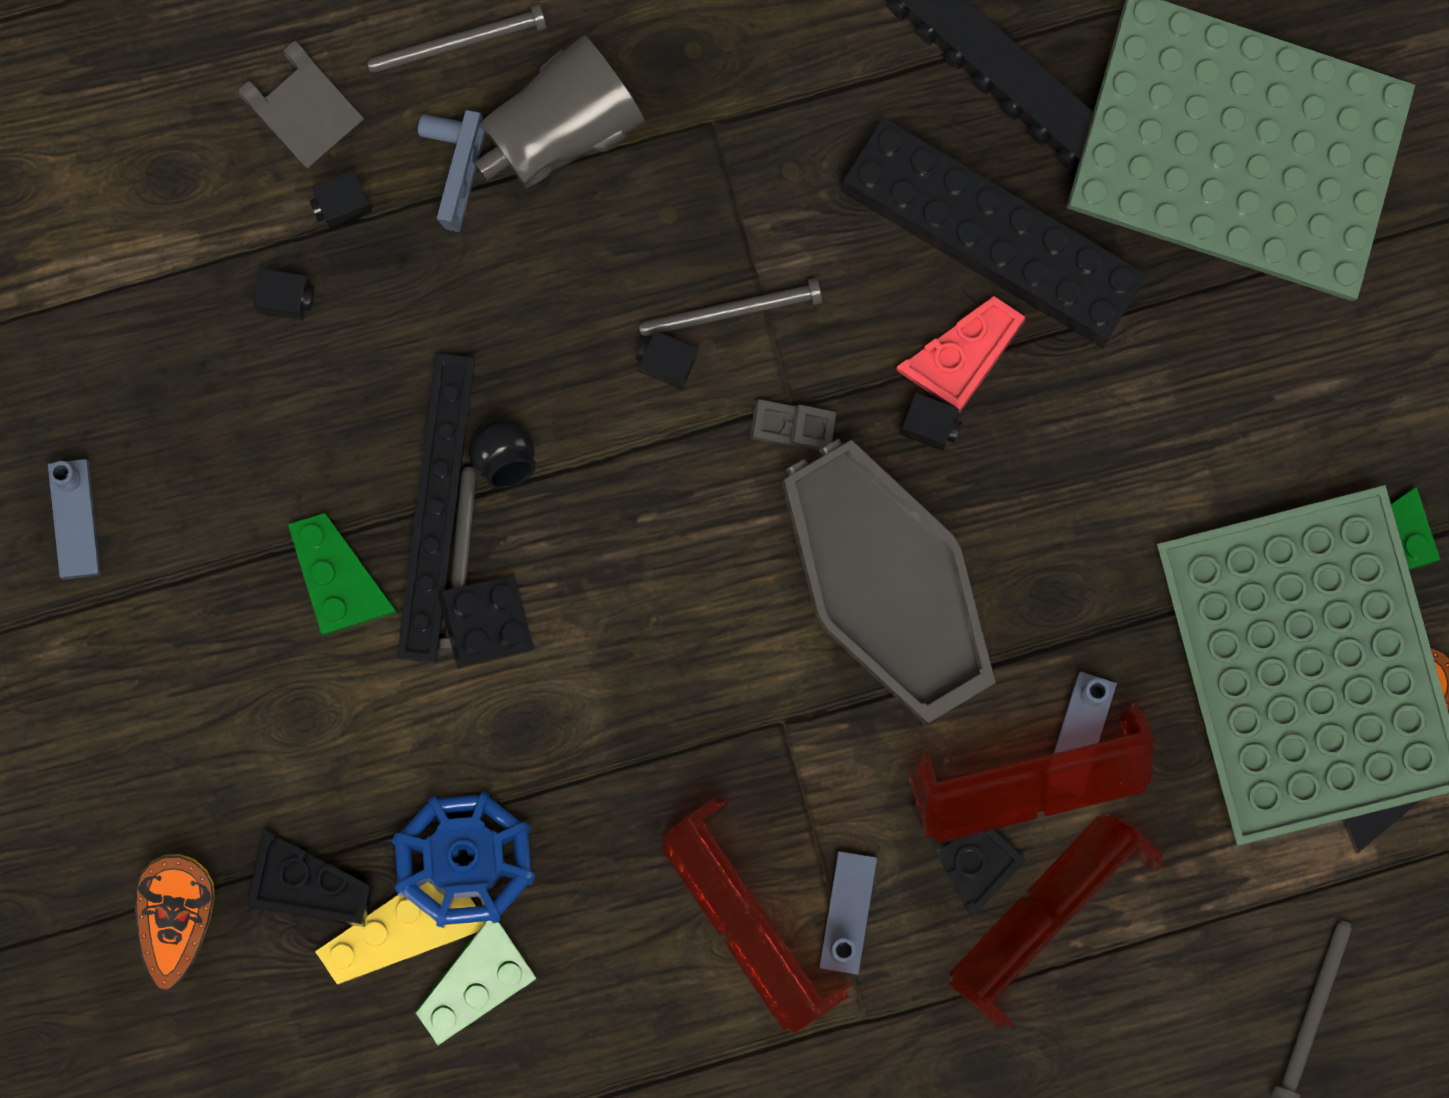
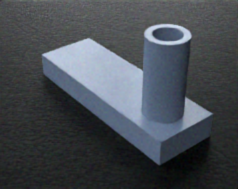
M466 110L463 122L423 114L419 121V136L456 144L437 215V220L446 230L460 232L477 169L474 162L480 158L486 136L481 125L484 118L478 112Z
M82 459L66 462L58 461L48 464L59 576L62 580L101 575L89 461Z
M1081 671L1078 673L1044 784L1078 795L1083 794L1117 683Z
M838 851L819 969L859 974L877 863L876 857Z

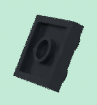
M514 575L448 589L438 594L458 669L530 653L534 650Z

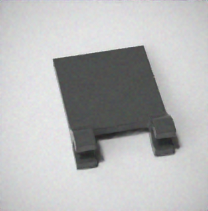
M294 41L283 50L285 52L284 56L297 69L292 75L266 97H263L250 81L245 83L238 92L243 101L266 123L308 170L362 123L364 118L314 64L302 47Z

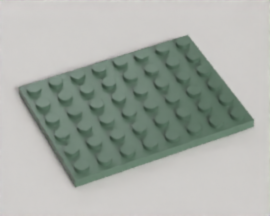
M1125 0L1067 209L1353 302L1359 296L1415 85L1163 0Z
M1386 485L1157 544L1237 846L1449 794V713Z

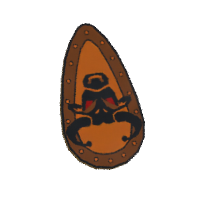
M181 854L163 855L151 861L140 873L135 888V917L141 958L155 987L161 991L173 989L194 963L210 922L215 899L214 883L207 869L195 859Z

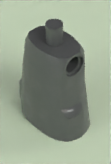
M582 34L565 50L561 49L546 63H543L540 73L523 90L495 109L481 122L483 130L495 148L474 163L486 181L509 166L525 188H528L545 179L554 171L593 150L595 152L608 151V148L624 140L626 134L644 124L645 120L632 96L589 38Z

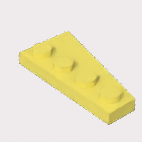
M427 882L419 886L422 891L442 905L445 895L439 893L432 884ZM397 895L368 915L365 927L353 925L315 952L339 985L475 934L484 925V922L446 925L445 928L437 927L436 921L405 896L400 897ZM471 897L454 899L451 908L474 907L476 905Z

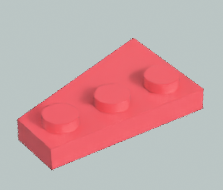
M993 296L957 322L955 327L940 338H935L924 346V349L918 354L898 365L896 370L945 404L959 408L958 412L960 413L1024 324L1026 317Z

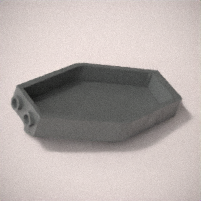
M837 439L819 450L822 455L820 459L809 464L805 458L786 469L789 477L781 482L814 613L825 632L924 724L930 723L995 684L962 550L953 534L857 444L850 440L842 445L840 439Z

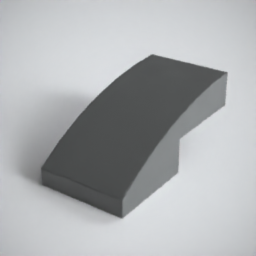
M759 399L755 401L749 439L820 450L832 443L836 412L804 405L795 407Z

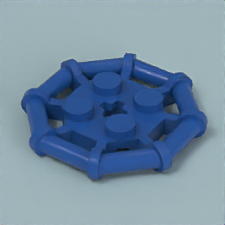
M482 791L479 795L436 798L433 795L427 798V804L400 833H395L393 836L392 844L395 845L398 883L395 890L398 896H405L436 921L437 927L445 928L446 925L485 921H491L494 924L501 920V914L525 887L532 885L535 875L532 873L529 845L531 828L527 822H521L490 798V793ZM474 811L473 816L468 818L448 819L445 813ZM484 814H487L506 830L500 833H496L494 830L493 832L485 827V823L482 822ZM436 818L439 823L437 831L431 837L429 835L426 840L417 838L429 823ZM511 841L514 843L515 866L503 863L502 846ZM411 850L423 852L424 870L413 875ZM459 850H467L468 856H474V860L468 862L467 866H460L459 863L453 862L452 858L458 857ZM500 876L511 878L512 880L492 901L487 891L495 886ZM427 882L432 884L439 893L445 895L442 905L422 891L419 886ZM479 897L483 906L451 908L454 899Z

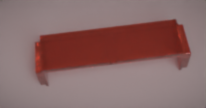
M1137 701L1130 705L1120 718L1124 737L940 782L936 781L929 753L925 752L912 773L910 781L926 838L934 837L936 843H941L1035 820L1037 813L1043 811L1047 817L1144 793L1146 785L1151 784L1154 746L1145 711L1139 710Z
M714 798L691 813L662 837L666 843L661 847L662 851L719 935L726 934L728 940L725 941V945L782 1030L790 1028L794 1034L848 998L849 996L845 989L850 987L851 983L848 982L826 998H821L704 823L728 808V801L726 799L718 803Z
M1108 815L1105 819L1100 816L1096 817L1028 889L1027 892L1031 896L1027 900L1020 898L950 972L954 979L949 983V986L994 1029L1001 1028L1002 1026L1006 1029L1013 1028L1015 1024L992 1003L997 996L1132 853L1152 872L1160 870L1165 866L1159 860L1163 854L1140 832L1113 816Z

